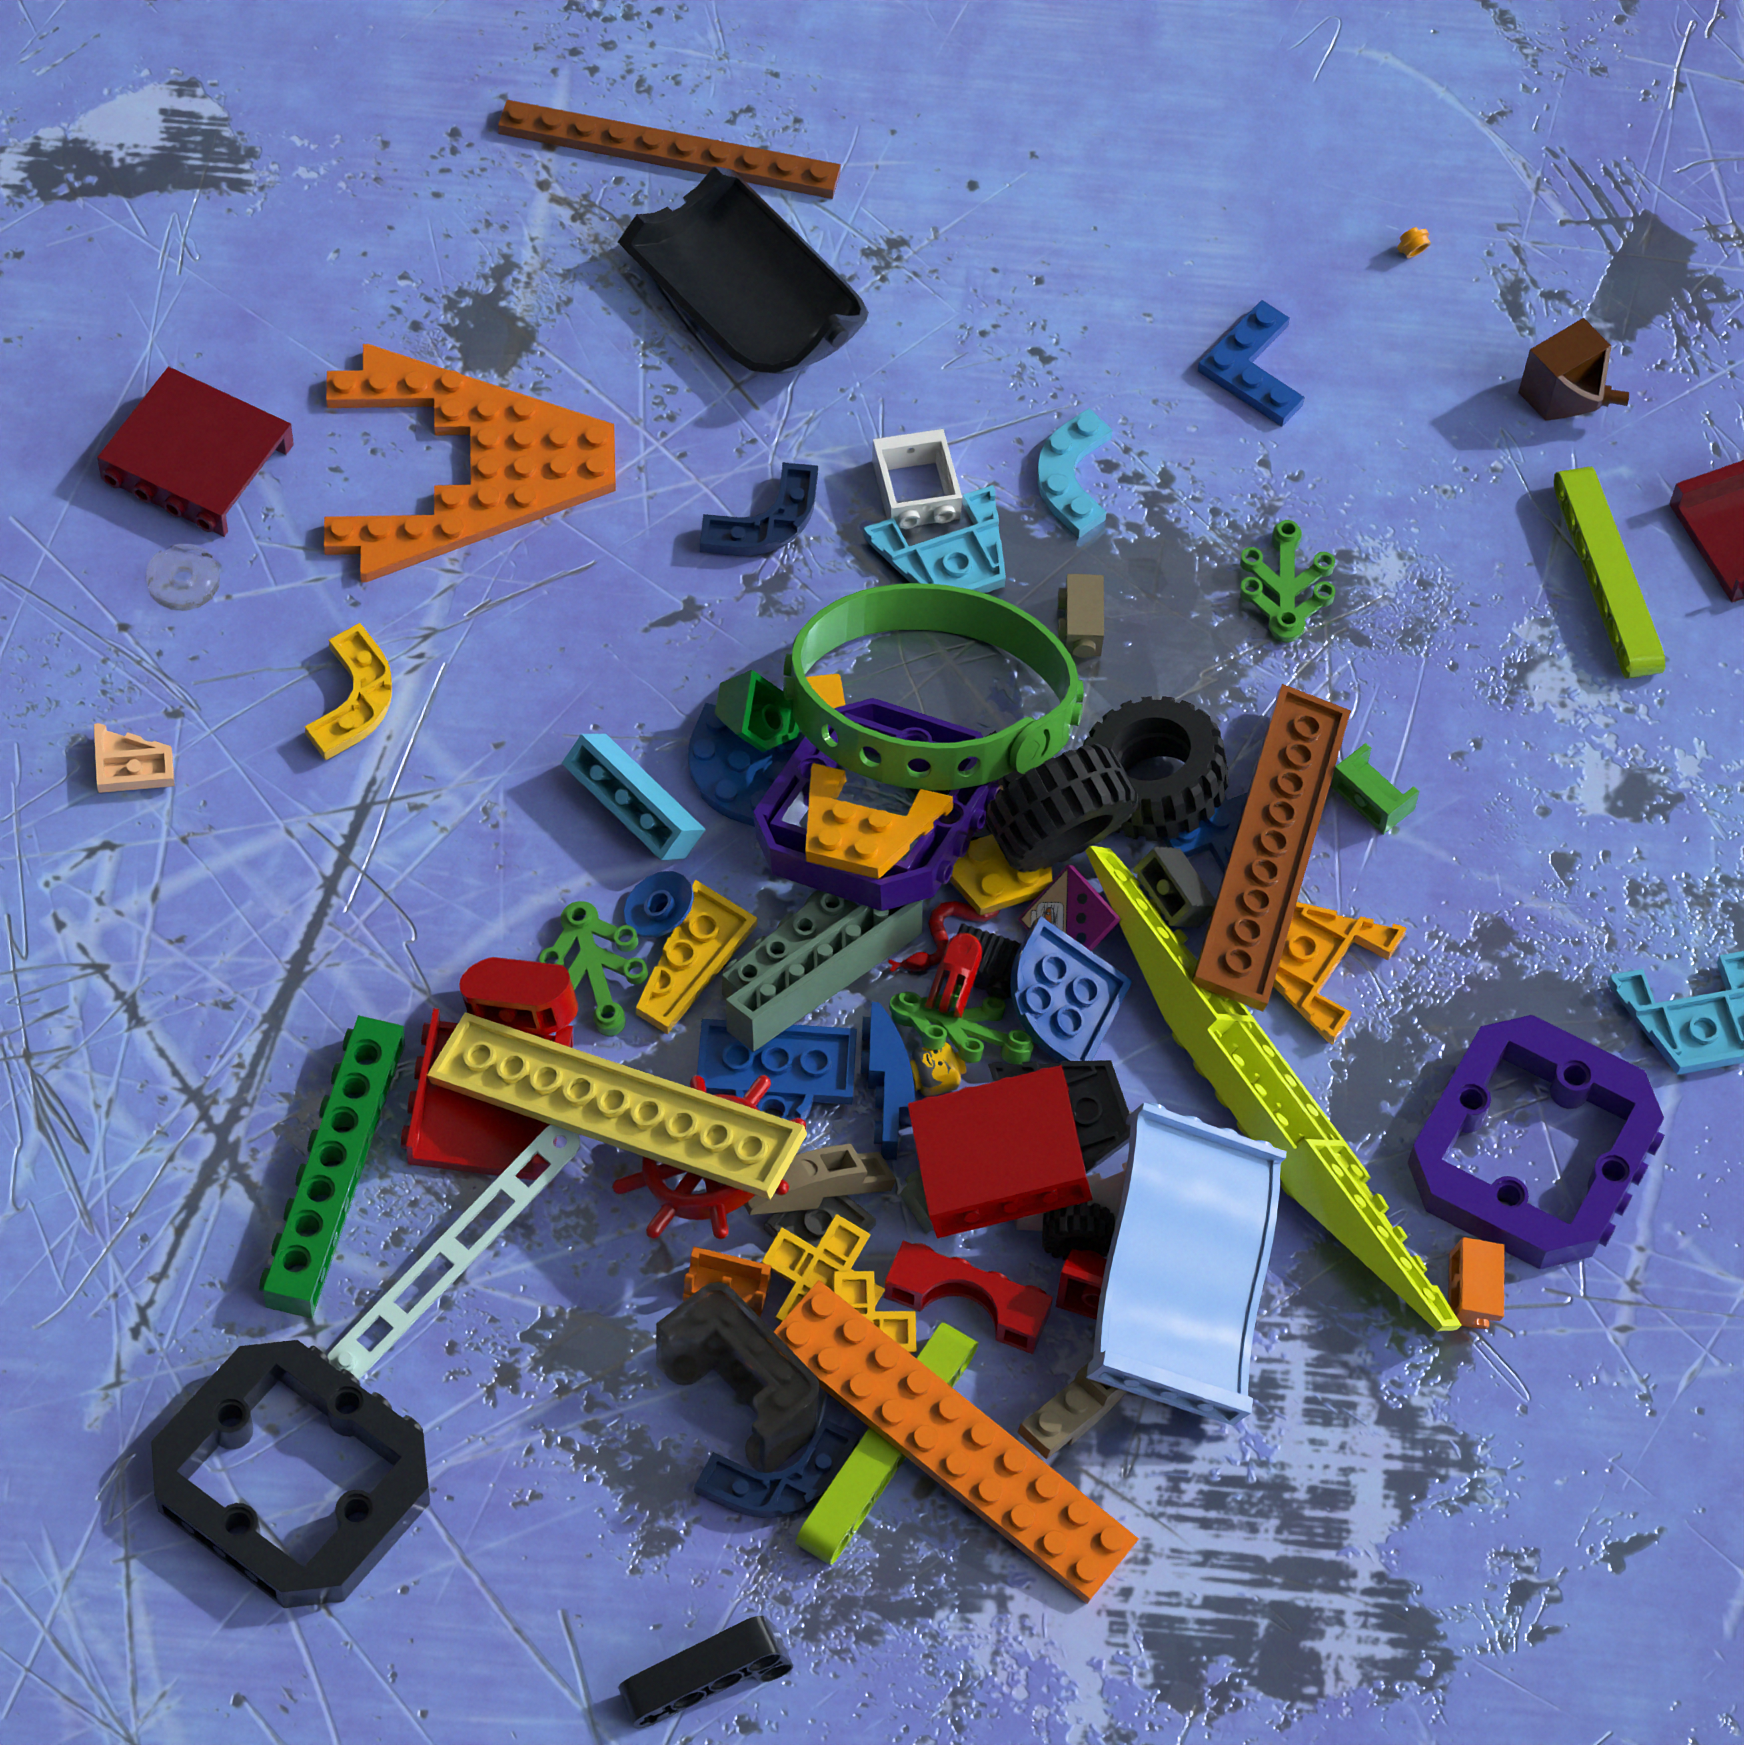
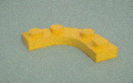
M361 623L328 640L330 650L348 671L353 681V690L350 696L337 709L304 726L305 735L325 761L370 735L384 719L391 703L392 678L388 661Z

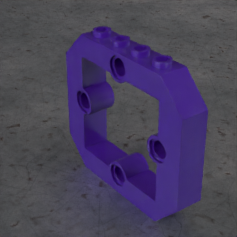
M875 698L834 708L846 718L863 727L904 740L955 743L983 738L981 732ZM828 725L830 737L838 743L835 730ZM805 736L753 811L756 839L773 875L879 911H885L934 897L941 884H946L949 881L953 866L958 858H963L966 855L970 840L975 832L982 830L985 824L988 804L1003 790V786L999 785V779L983 785L951 790L948 795L953 796L952 811L947 816L942 814L933 822L934 828L925 836L921 835L905 861L899 860L880 879L807 862L805 852L807 829L797 825L807 812L809 806L811 766L813 763L837 768L839 764L818 750ZM863 747V750L880 755L878 751L872 747ZM915 758L908 762V767L915 772H925L931 768L930 763L921 758ZM965 758L959 763L957 770H970L975 766L978 758Z
M1528 1015L1484 1025L1479 1028L1413 1144L1408 1166L1426 1212L1483 1241L1504 1244V1251L1538 1269H1543L1592 1257L1599 1244L1607 1246L1616 1228V1225L1610 1223L1615 1213L1623 1216L1633 1196L1627 1193L1631 1183L1639 1186L1649 1166L1643 1162L1647 1153L1655 1156L1665 1135L1659 1132L1664 1116L1645 1070L1534 1015ZM1502 1059L1550 1082L1551 1098L1560 1107L1576 1109L1588 1101L1626 1120L1610 1152L1600 1155L1596 1160L1587 1184L1588 1193L1571 1224L1527 1203L1529 1198L1528 1189L1518 1178L1503 1176L1489 1184L1445 1161L1461 1132L1473 1133L1483 1126L1491 1103V1095L1487 1085ZM1566 1080L1574 1081L1578 1085H1571L1568 1082H1566ZM1462 1104L1472 1105L1475 1110L1467 1109ZM1604 1175H1611L1614 1178H1616L1617 1181L1608 1180L1604 1177ZM1499 1199L1508 1200L1513 1206L1503 1205Z

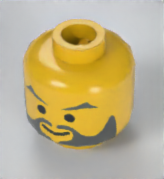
M945 1042L944 1047L940 1050L928 1049L925 1046L916 1048L912 1052L911 1060H909L915 1091L919 1090L926 1097L957 1090L961 1082V1075L966 1074L965 1061L959 1057L958 1052H954L951 1045Z

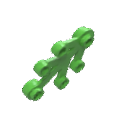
M1283 520L1276 524L1272 533V545L1276 550L1280 551L1279 576L1262 562L1263 554L1255 547L1245 548L1240 558L1241 568L1247 572H1252L1257 577H1247L1241 582V598L1247 602H1252L1270 619L1269 629L1273 637L1284 643H1290L1299 638L1305 630V620L1321 607L1331 605L1336 592L1335 587L1331 583L1319 582L1314 586L1312 597L1295 608L1296 596L1321 577H1326L1333 573L1335 558L1328 552H1319L1314 556L1312 566L1295 578V550L1300 545L1302 532L1297 523L1292 520ZM1251 557L1256 559L1257 561L1250 562L1246 558ZM1319 562H1325L1329 566H1321L1319 565ZM1262 582L1279 596V606L1262 593ZM1247 587H1252V588L1256 589L1257 591H1255V592H1250V591L1246 590V588H1247ZM1319 592H1326L1329 596H1321Z
M573 902L561 914L560 920L564 930L553 947L546 948L541 952L539 960L541 963H546L549 958L556 957L558 961L554 964L564 966L563 958L578 938L581 950L568 969L573 989L575 991L585 973L588 972L598 1005L593 1013L596 1029L602 1035L614 1036L624 1029L626 1018L623 1008L618 1003L612 1001L602 966L625 976L631 984L643 983L648 977V969L645 961L641 958L627 960L596 946L593 934L614 942L620 951L629 952L638 945L637 933L629 925H623L618 928L600 920L597 909L589 902ZM579 915H586L581 921L573 920ZM624 935L632 936V939L628 942L620 941V938ZM635 967H639L642 969V971L636 975L629 973L631 969ZM615 1012L614 1016L609 1019L602 1017L605 1013Z
M959 984L952 1008L956 1006L963 985ZM914 992L898 993L890 999L889 1009L892 1019L900 1025L913 1026L922 1037V1044L928 1049L940 1050L944 1047L946 1037L948 1036L958 1049V1055L962 1060L976 1063L981 1060L984 1049L983 1043L978 1040L981 1039L1001 1046L1000 1054L1002 1058L1011 1064H1022V1062H1029L1031 1059L1034 1043L1026 1031L1017 1029L1006 1034L974 1023L985 1020L1000 1021L1003 1018L1006 1004L998 997H986L983 1000L982 1006L964 1009L961 1019L954 1017V1011L945 1014L937 1010L940 1007L943 994L938 995L933 1010L924 1007L928 997L921 998Z

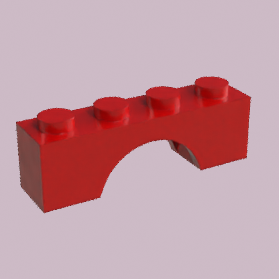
M904 1240L885 1279L883 1297L920 1312L930 1303L944 1297L956 1296L970 1299L981 1305L990 1315L995 1327L996 1341L1030 1354H1034L1050 1316L1053 1300L1052 1296L1047 1295L1044 1290L1037 1286L1020 1285L1010 1281L1002 1273L983 1271L971 1266L968 1261L960 1257L949 1258L934 1252L931 1247L923 1243L912 1244Z

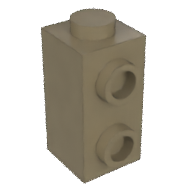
M1067 574L1065 588L1058 589V610H1064V618L1058 619V639L1064 640V646L1070 655L1082 658L1101 656L1104 640V575Z

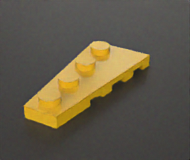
M696 879L692 885L694 900L691 911L684 921L673 930L671 936L668 937L663 948V954L657 966L654 967L636 1006L637 1016L666 1034L672 1030L753 932L758 922L757 917Z

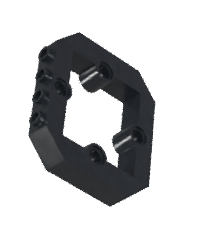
M299 1340L239 1346L151 1441L154 1496L158 1512L284 1608L344 1602L430 1504L423 1428L412 1417L408 1415L401 1417L394 1412L391 1404L381 1394L377 1392L370 1394L360 1386L359 1380L346 1369L339 1371L329 1363L328 1357L315 1346L308 1348ZM278 1381L325 1414L329 1419L331 1428L337 1434L356 1437L394 1466L370 1494L363 1490H351L344 1493L338 1499L335 1508L338 1530L305 1567H302L261 1535L258 1517L252 1507L244 1503H234L223 1507L188 1480L218 1446L225 1449H238L250 1441L254 1429L251 1410ZM353 1405L357 1407V1410L350 1414L339 1412L343 1406ZM229 1418H237L241 1420L237 1425L232 1427H226L222 1425V1423ZM362 1512L367 1515L364 1520L359 1522H352L347 1519L352 1513ZM238 1525H244L249 1528L242 1535H232L229 1533L232 1528Z

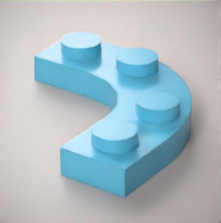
M1090 408L1062 425L1048 438L1041 450L1038 462L1037 482L1044 503L1078 539L1104 522L1107 513L1083 490L1075 477L1076 465L1086 455L1112 438L1113 430Z

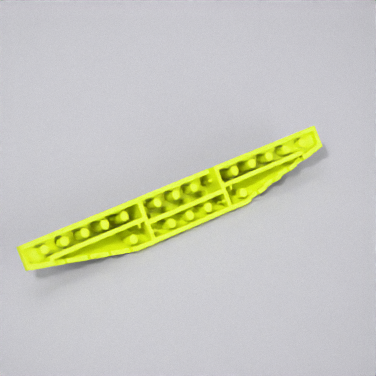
M1089 846L1085 852L1112 909L1121 918L1119 924L1165 1021L1173 1031V1039L1191 1055L1194 1060V1068L1201 1076L1209 1080L1216 1090V1098L1223 1106L1231 1110L1238 1120L1237 1126L1245 1136L1252 1140L1267 1141L1273 1147L1287 1152L1286 1159L1281 1162L1280 1184L1284 1192L1303 1206L1436 1331L1457 1330L1461 1323L1438 1286L1432 1285L1424 1275L1427 1268L1421 1258L1417 1255L1411 1257L1402 1243L1408 1238L1402 1227L1395 1226L1393 1228L1386 1217L1385 1212L1390 1208L1381 1194L1373 1196L1366 1182L1371 1178L1367 1170L1245 1005L1200 988L1192 982L1198 960L1184 945L1188 940L1187 936L1181 929L1173 932L1161 918V908H1157V903L1153 902V899H1147L1139 888L1141 883L1110 848Z

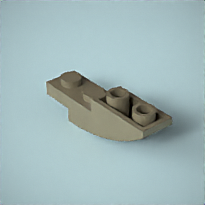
M852 1144L829 1146L795 1155L782 1178L789 1185V1190L785 1195L773 1194L771 1200L755 1195L744 1206L749 1215L818 1209L823 1197L891 1191L896 1178L880 1152L857 1154Z
M1087 1363L1078 1370L1075 1379L1024 1420L1020 1424L1017 1433L1045 1459H1048L1066 1443L1071 1446L1128 1391L1086 1378Z

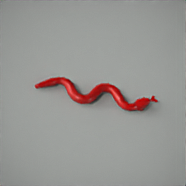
M957 901L941 903L931 912L928 922L931 935L937 946L936 951L930 955L925 952H917L902 962L890 959L888 961L892 965L890 971L894 972L897 968L902 967L910 970V972H921L930 966L939 964L946 944L949 941L943 924L946 917L956 916L972 922H986L996 917L1000 910L980 916L971 905Z

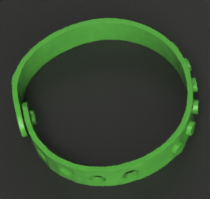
M923 583L893 584L873 587L844 596L810 618L797 634L793 643L792 654L787 653L784 662L783 675L790 676L784 677L783 680L784 698L789 700L793 718L806 738L818 750L852 772L881 783L903 788L955 790L986 784L1014 770L1024 774L1033 767H1038L1062 750L1070 738L1073 725L1079 726L1083 712V704L1080 703L1083 702L1084 688L1082 680H1078L1076 665L1062 642L1048 628L1030 614L1002 599L955 586ZM893 630L943 631L976 638L995 645L1017 657L1047 682L1058 697L1060 704L1038 720L1032 717H1025L998 733L979 739L955 743L911 741L879 733L846 718L828 705L814 691L807 681L805 674L826 653L845 642L865 635ZM828 725L835 730L838 743L830 737ZM868 746L877 750L881 756V762L875 763L870 761L865 756L863 747ZM915 758H921L928 761L931 768L925 772H915L908 767V762ZM965 758H978L977 763L970 770H957L959 763Z

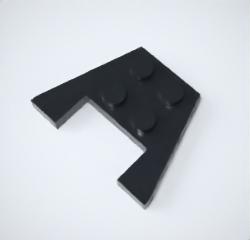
M1111 1060L1061 1061V1063L1037 1064V1062H1022V1064L993 1062L988 1064L994 1082L1002 1078L1015 1077L1035 1072L1042 1068L1062 1065L1069 1089L1068 1094L1086 1174L1130 1142L1131 1126L1126 1124L1127 1116L1130 1113Z

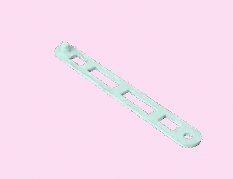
M554 1125L546 1127L330 1351L327 1356L329 1363L339 1371L342 1369L350 1371L360 1380L577 1154L580 1147L579 1134ZM564 1137L567 1140L564 1147L557 1148L554 1146L553 1141L555 1138ZM538 1153L550 1166L528 1188L516 1177V1174ZM500 1191H503L514 1203L468 1250L455 1238ZM441 1253L454 1266L407 1314L394 1301ZM381 1317L393 1329L369 1352L357 1339Z

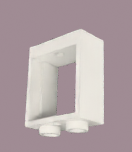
M944 429L873 439L872 464L887 520L894 518L899 528L910 529L918 525L943 524L960 519L962 495ZM936 463L945 496L896 503L888 470Z

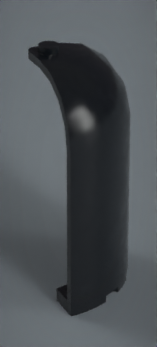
M714 166L697 187L683 197L686 203L680 208L672 211L669 207H666L655 213L636 214L617 241L732 359L751 371L783 374L818 362L848 342L863 326L869 312L863 300L853 288L732 169Z

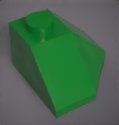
M750 670L720 683L715 715L743 740L764 752L799 736L800 729L793 718L789 700H785L784 692L761 675Z

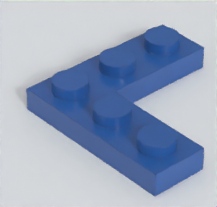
M1261 300L1199 362L1198 372L1283 427L1303 406L1305 397L1253 363L1288 327L1290 317Z

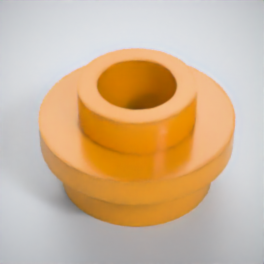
M1417 227L1409 229L1400 236L1401 242L1397 246L1398 251L1404 253L1407 258L1419 255L1431 244L1428 239L1429 232L1427 229L1418 230Z

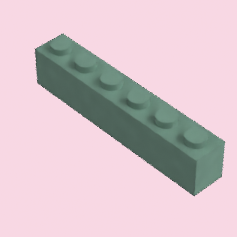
M922 901L885 911H879L865 905L856 908L726 999L727 1032L753 1052L922 934Z

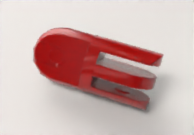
M959 933L950 938L946 944L924 1007L933 1010L946 977L948 981L942 995L939 1012L948 1014L959 983H963L954 1011V1017L962 1018L982 959V947L975 936L969 933Z

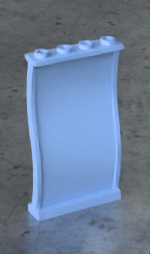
M1142 1103L1126 1119V1124L1131 1126L1126 1176L1099 1298L1094 1356L1092 1361L1088 1363L1086 1378L1234 1426L1251 1414L1253 1398L1248 1397L1251 1347L1257 1311L1273 1244L1280 1191L1281 1162L1286 1159L1287 1152L1273 1147L1267 1141L1252 1140L1237 1135V1132L1232 1129L1217 1128L1202 1123L1197 1117L1173 1113L1166 1110L1160 1104Z

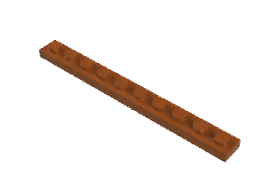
M506 100L498 124V134L706 175L714 166L734 170L747 183L830 199L834 197L841 171V164L512 100Z

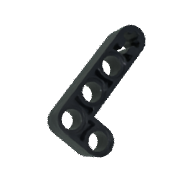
M755 1616L629 1677L619 1685L618 1689L633 1727L645 1728L751 1676H754L760 1682L778 1679L790 1672L793 1664L778 1628L767 1617Z

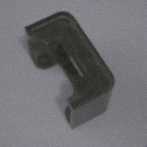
M719 1282L709 1283L656 1323V1366L672 1382L683 1386L692 1385L714 1369L758 1415L757 1420L751 1427L753 1434L749 1437L745 1446L746 1459L755 1471L763 1473L773 1472L810 1442L817 1427L818 1379L732 1288Z

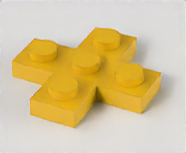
M838 1214L833 1218L817 1247L781 1228L761 1261L763 1264L771 1265V1271L794 1284L774 1319L781 1323L818 1280L832 1290V1273L834 1271H854L851 1268L871 1234ZM874 1283L876 1306L885 1289Z
M834 1271L832 1273V1291L910 1354L917 1352L915 1311H875L874 1271Z

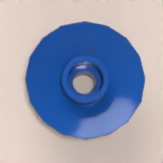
M660 871L647 876L633 888L626 899L623 910L625 923L633 927L637 935L644 938L659 937L671 932L684 921L691 911L694 900L692 885L684 875L675 871Z

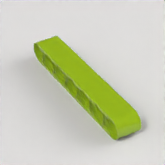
M1592 466L1555 472L1554 490L1623 676L1625 679L1663 673L1665 670L1664 651L1595 469Z
M943 1322L936 1329L916 1359L954 1388L973 1359L979 1342ZM869 1427L802 1525L795 1544L827 1564L833 1565L906 1459V1456Z

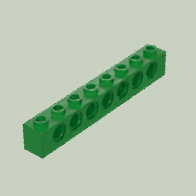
M358 1015L354 1029L348 1028L345 1033L343 1051L346 1052L342 1062L337 1061L334 1065L331 1076V1084L334 1086L331 1095H325L321 1102L319 1118H322L319 1130H312L308 1141L307 1151L310 1152L307 1164L301 1163L295 1182V1185L298 1187L295 1199L289 1198L284 1210L283 1220L286 1221L283 1233H276L271 1249V1255L274 1256L271 1268H264L260 1278L259 1291L264 1294L266 1308L313 1319L405 1047L403 1025ZM367 1059L375 1061L369 1065L359 1064L361 1061ZM352 1093L363 1094V1096L357 1099L347 1097ZM340 1127L352 1128L350 1131L345 1133H339L335 1131ZM328 1161L340 1162L335 1167L324 1166ZM317 1195L328 1196L326 1200L321 1202L311 1200ZM308 1229L317 1231L309 1237L299 1235L302 1231ZM296 1264L305 1266L298 1272L287 1270L290 1266Z

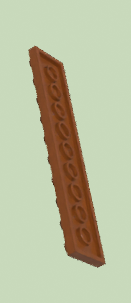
M1284 684L1279 688L1192 978V982L1196 986L1262 1012L1268 1005L1351 710Z

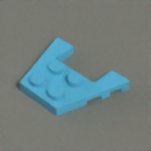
M993 485L963 495L962 504L974 524L970 527L912 546H908L894 518L863 528L864 539L910 583L949 585L982 593L1005 587L1006 575L999 534L998 511L996 510L995 502L996 494Z
M1744 951L1719 955L1716 963L1726 991L1656 1003L1643 969L1610 975L1608 980L1610 989L1677 1075L1744 1063Z

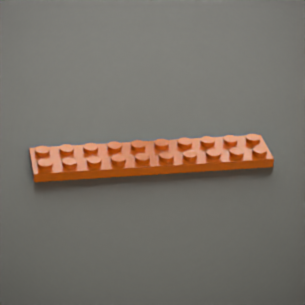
M820 1280L816 1282L768 1337L766 1343L1086 1604L1089 1603L1139 1540L1127 1528Z

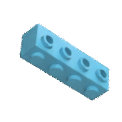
M581 734L562 761V764L575 778L593 793L602 805L609 809L624 823L629 831L634 833L661 860L686 859L706 830L607 734Z

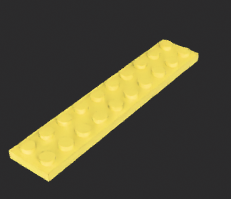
M466 1012L427 1074L430 1082L440 1087L771 1200L807 1135L804 1125Z

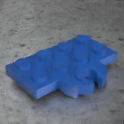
M702 1018L697 1076H701L704 1079L708 1094H725L743 1098L754 1081L759 1076L766 1075L770 1078L771 1085L756 1107L762 1112L775 1108L783 1113L781 1117L783 1119L801 1118L805 1121L810 1115L813 1102L852 1105L857 1029L793 1024L753 1052L727 1032V1020Z

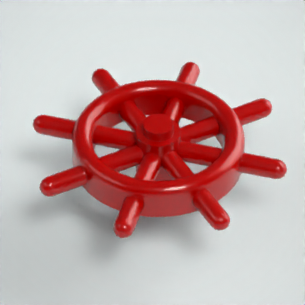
M766 1075L759 1076L743 1098L725 1094H716L714 1096L759 1110L756 1105L770 1088L771 1080ZM701 1076L692 1077L689 1083L690 1088L707 1093L704 1079ZM795 1118L789 1120L804 1125L806 1129V1123L803 1119ZM644 1156L642 1157V1171L619 1178L612 1184L613 1191L618 1195L645 1186L648 1187L661 1206L646 1228L647 1236L652 1239L658 1238L674 1216L688 1220L711 1219L714 1237L724 1239L729 1233L726 1214L738 1209L755 1196V1194ZM686 1173L674 1190L666 1185V1179ZM782 1179L774 1194L785 1195L789 1190L788 1183ZM703 1180L706 1192L691 1194L699 1182Z

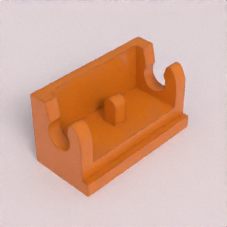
M1462 1237L1450 1251L1448 1304L1461 1323V1326L1488 1329L1489 1320L1501 1321L1504 1317V1244Z
M693 1246L689 1273L685 1274L683 1301L760 1320L771 1285V1265Z

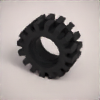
M1088 1202L1043 1213L1042 1248H1044L1047 1254L1052 1253V1257L1058 1258L1063 1256L1065 1261L1072 1248L1079 1251L1091 1250L1099 1253L1103 1258L1106 1257L1107 1253H1109L1115 1227L1113 1212L1110 1213V1209L1107 1207L1100 1209V1204L1093 1203L1089 1206L1087 1205Z

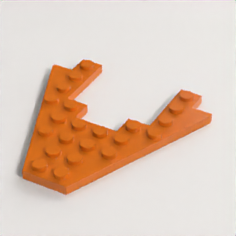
M363 344V370L327 371V408L434 407L435 435H470L471 485H434V515L324 517L325 555L361 554V582L372 581L616 491L614 424L370 344Z

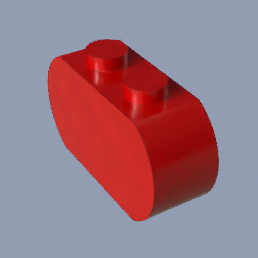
M490 957L472 965L464 972L460 979L459 987L467 1013L526 1033L539 1035L555 1033L569 1025L578 1012V1002L568 970L563 965Z

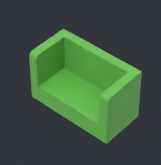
M1365 743L1335 766L1330 787L1384 835L1415 810L1420 791L1413 786L1406 793L1402 794L1368 763L1372 748Z

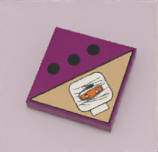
M1067 865L1018 918L1019 922L1029 931L1033 921L1042 916L1090 951L1121 920L1117 913L1072 865Z

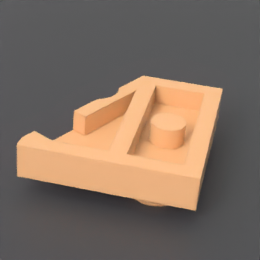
M94 724L98 793L175 786L171 746L156 741H145L141 736L128 732L123 736L107 731L106 725Z

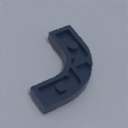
M783 462L777 499L766 512L754 517L703 514L700 552L751 556L768 553L790 543L804 530L811 519L815 505L818 466Z
M823 1419L801 1458L796 1464L779 1472L763 1473L755 1471L713 1452L694 1485V1493L730 1510L752 1517L777 1518L799 1513L819 1502L858 1445L860 1435Z

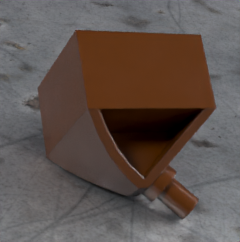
M1585 318L1580 319L1529 350L1518 393L1545 421L1586 414L1598 410L1601 406L1608 407L1609 404L1627 406L1629 401V392L1612 390V386L1605 385L1611 345Z

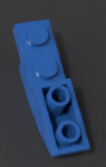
M871 1002L870 1017L863 1016L862 1040H869V1051H861L860 1074H868L867 1089H876L875 1109L882 1110V1121L875 1120L874 1144H881V1155L884 1159L897 1160L899 1125L912 1126L908 1103L915 1102L912 1068L907 1050L892 1019L879 1002Z

